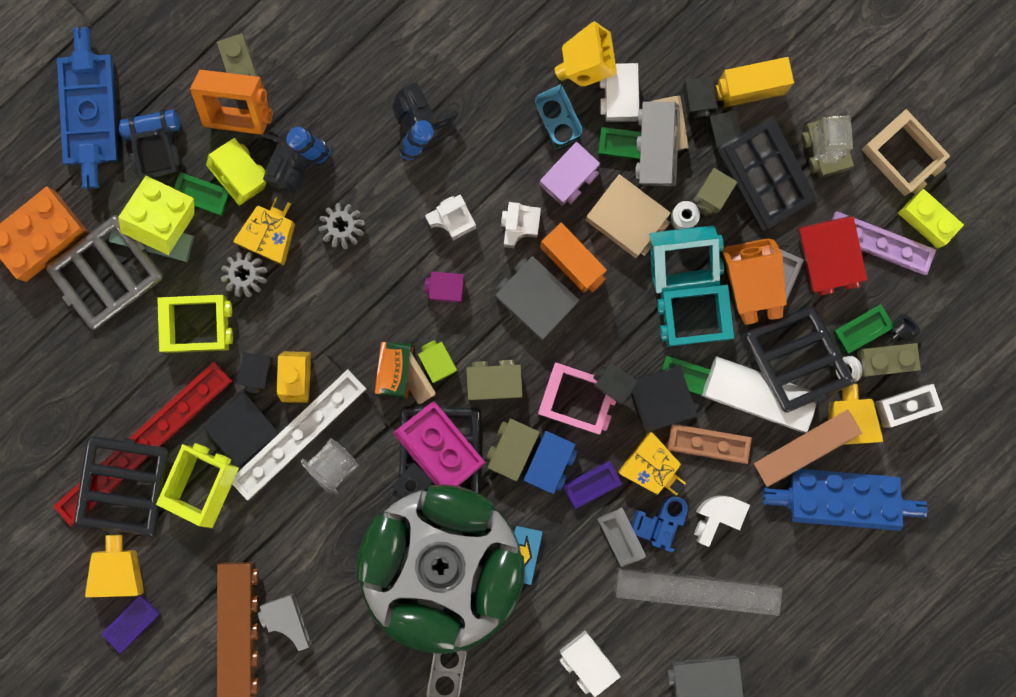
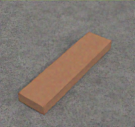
M847 409L755 462L754 465L766 486L770 487L863 433L850 410Z

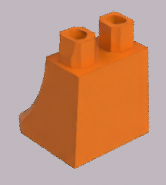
M762 239L724 247L722 255L734 303L744 324L748 325L758 322L757 311L766 309L768 319L782 318L783 306L787 305L783 254L775 240Z

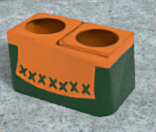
M381 342L375 387L376 394L403 399L408 398L409 388L406 382L410 352L413 355L414 347H411L413 344Z

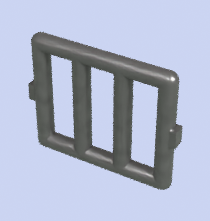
M117 215L109 218L46 267L48 274L63 292L64 296L62 298L68 306L72 305L87 326L92 330L99 328L163 279V274L145 252V245L120 233L119 216ZM114 228L150 275L138 285L102 239ZM92 245L96 247L128 290L117 301L81 255L82 252ZM71 261L74 262L107 306L105 310L95 317L60 271L61 268Z

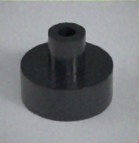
M900 314L892 322L895 332L891 336L896 342H900L902 339L913 341L920 334V328L917 323L905 314Z

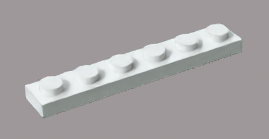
M347 369L236 474L232 485L247 501L250 500L367 389Z

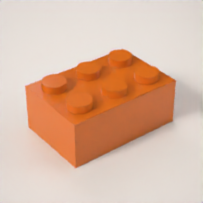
M46 186L0 223V259L16 279L27 282L85 236L88 230L58 193Z

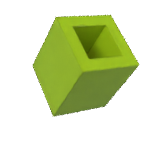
M434 340L421 347L423 352L419 353L418 356L434 384L457 372L442 342L437 344Z

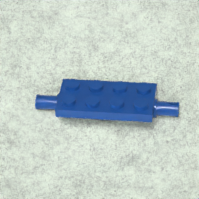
M77 27L72 29L74 52L69 57L57 58L62 157L64 165H81L82 189H91V187L97 189L99 188L97 165L107 162H119L113 57L110 54H94L90 47V28L81 27V31H79Z
M800 469L791 474V486L788 490L766 487L763 490V498H765L763 505L787 506V509H790L792 512V522L901 531L903 516L926 518L927 507H924L927 506L926 501L903 500L901 497L900 477Z

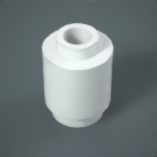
M680 202L671 213V224L677 230L693 228L699 221L700 211L692 202ZM682 211L687 212L691 218H683Z

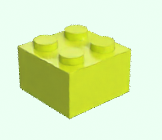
M145 176L118 217L120 233L169 256L195 215L194 198Z

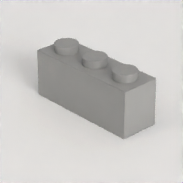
M643 102V109L638 111V124L642 125V133L637 138V151L641 152L640 163L636 164V178L640 179L639 183L644 186H676L680 108L676 102Z

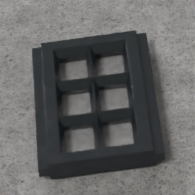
M772 115L717 149L732 178L737 181L736 185L762 232L775 226L817 198Z

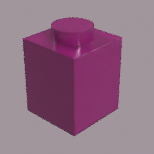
M431 272V278H426L424 294H429L430 301L462 304L464 274Z

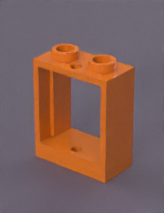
M199 70L190 87V91L203 127L263 135L267 125L272 121L273 112L269 108L267 91L263 88L261 78ZM218 97L246 100L249 110L222 107Z
M562 223L541 241L540 248L583 293L588 290L593 293L604 282L605 278L603 275L606 272V268Z

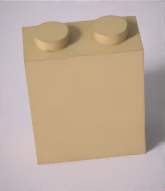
M619 174L587 215L586 221L633 257L637 258L640 253L645 256L650 250L649 233L663 232L669 225L670 221L667 220V217L670 215V212Z

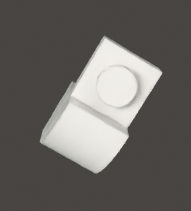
M714 496L705 500L696 511L706 516L705 520H700L694 533V535L698 536L696 541L709 547L719 522L740 530L750 505L728 496Z

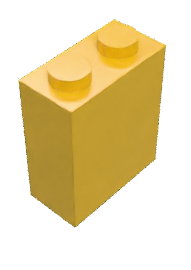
M789 57L724 70L717 82L718 85H715V95L717 101L722 102L723 108L785 95L794 84Z

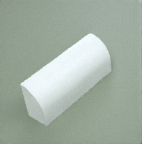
M715 356L710 369L711 372L708 375L703 394L701 395L702 397L799 432H808L816 408L815 402L785 413L782 411L763 373ZM792 383L782 386L789 400L811 391Z

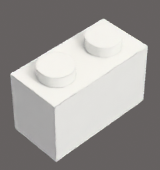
M638 63L616 64L617 74L600 81V88H605V98H600V114L605 115V122H637L639 111Z
M934 384L924 385L875 402L883 428L894 427L943 410Z
M586 631L582 632L560 650L563 656L560 662L569 673L573 670L580 678L576 682L585 694L591 692L596 697L620 678L617 670Z

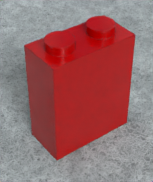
M853 216L797 228L811 291L818 292V295H826L835 292V287L845 286V289L860 287L861 281L867 280Z

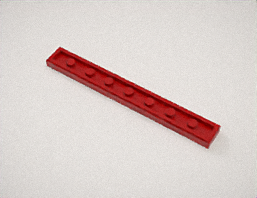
M214 361L129 439H135V443L162 447L234 381ZM114 451L100 465L136 470L150 456ZM93 475L90 490L110 493L125 479ZM80 483L53 506L70 526L75 525L74 517ZM88 501L87 513L99 502Z

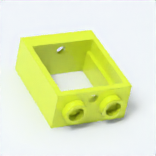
M224 295L158 298L159 352L180 353L229 350V344L233 343L232 328H228V317H232L231 301H227V297ZM216 303L217 342L175 344L174 305Z
M194 443L193 447L182 444L156 505L198 526L213 528L239 468L231 465V459L218 453L215 456L208 454L210 449L197 443ZM197 458L220 468L203 510L180 500Z

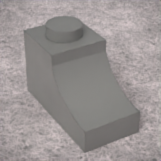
M295 593L260 606L261 611L258 612L259 620L263 628L267 627L268 632L278 631L285 634L294 642L298 651L309 648L312 645Z

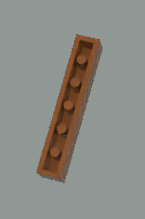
M222 562L217 564V697H254L259 692V679L254 678V667L259 665V652L254 651V640L259 638V624L254 623V612L259 610V597L254 596V585L259 583V570L254 569V562Z

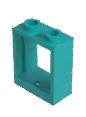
M714 225L649 233L651 274L656 293L720 285V275L724 274V264L722 258L719 259V251H723L724 246L722 235H717ZM709 245L710 269L666 274L665 251Z
M728 285L667 291L661 294V299H657L658 313L663 315L664 325L660 326L662 342L666 341L667 347L734 339ZM714 294L719 333L676 338L671 299Z

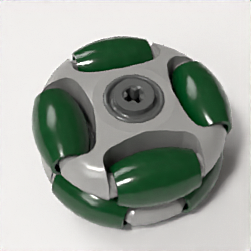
M429 485L428 490L412 493L392 504L381 516L376 515L371 521L358 551L357 580L360 581L362 595L372 617L392 639L408 648L425 653L445 654L459 652L477 646L490 638L511 616L519 601L524 584V556L521 553L519 542L510 524L493 507L492 501L473 490L456 485ZM480 561L484 564L482 568L479 566ZM443 563L445 568H449L444 570V575H439L438 571L434 570L438 569V564ZM476 593L475 597L471 598V594ZM413 599H417L419 604H414ZM446 608L450 609L447 613L443 611Z

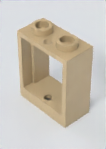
M907 109L861 149L904 196L911 192L917 194L927 185L924 180L930 174L934 177L947 166L944 162L950 157ZM902 127L934 160L910 183L878 151Z

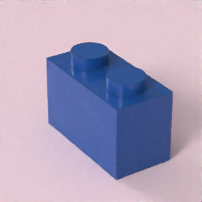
M545 431L523 480L554 494L555 489L560 491L567 477L563 475V471L567 464L572 466L578 451L574 450L576 444Z

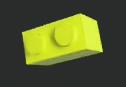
M235 138L209 154L206 166L239 206L265 189L267 182L263 180L266 171L261 165H256L250 157L247 147L239 144Z
M924 189L914 194L898 212L902 218L937 249L945 246L964 226Z

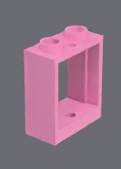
M555 362L538 415L600 435L601 430L606 431L611 416L607 415L610 404L615 406L616 403L606 394L595 425L551 411L563 373L592 383L597 382L593 379L594 375Z

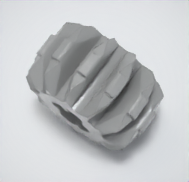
M337 203L335 206L337 212H333L328 207L326 212L330 217H320V221L327 225L319 227V231L322 233L328 232L324 235L323 240L328 242L333 239V248H337L341 241L343 249H347V240L350 239L356 245L358 242L353 236L355 234L363 236L364 232L356 227L364 226L365 222L364 220H356L361 213L358 210L351 213L352 206L350 204H347L344 211H342L341 204ZM341 220L348 224V228L344 227V232H340L338 228H335L336 225L339 226L338 222Z
M237 252V261L231 257L227 258V261L231 264L230 268L222 266L221 270L227 272L228 275L222 276L221 281L230 282L226 286V290L230 292L235 289V296L240 297L244 290L245 295L251 297V288L259 293L261 288L257 283L267 282L265 278L260 277V274H265L267 269L259 267L262 260L260 258L253 260L252 253L248 252L244 259L243 254ZM242 269L250 272V276L246 275L248 279L245 281L238 277L239 273L242 274Z

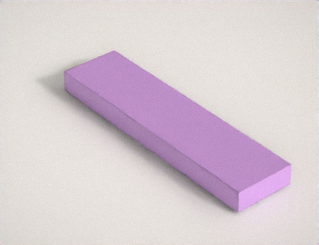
M836 211L832 220L848 215ZM854 218L861 251L917 273L928 274L936 249Z

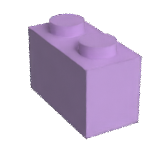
M576 142L540 180L539 185L561 206L566 202L572 204L581 194L578 189L585 182L588 185L591 184L599 175L597 169L600 163Z

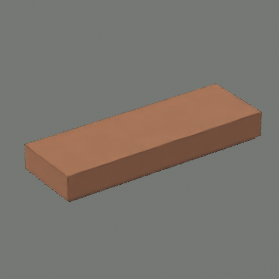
M672 424L667 449L674 452L748 464L752 437Z

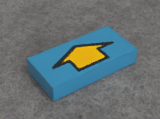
M516 526L515 535L519 542L521 553L524 556V583L531 585L542 531Z

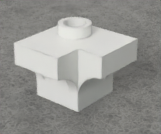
M461 195L445 199L436 210L425 215L431 228H444L448 231L453 241L476 229V224Z
M509 202L508 211L502 212L501 227H506L504 247L515 248L518 240L524 237L537 238L541 208Z

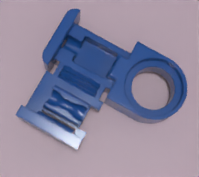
M676 496L667 497L662 502L658 516H654L653 519L646 517V513L636 510L631 526L636 536L648 539L649 543L655 547L673 552L675 549L671 548L678 524L681 526L684 524L688 506L682 498ZM672 501H678L681 505V512L677 516H670L667 511L668 505ZM641 516H643L642 521H641V524H640V527H639V530H638L637 528H638V525H639Z

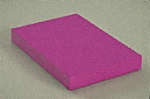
M435 401L393 433L435 485L459 486L486 463Z

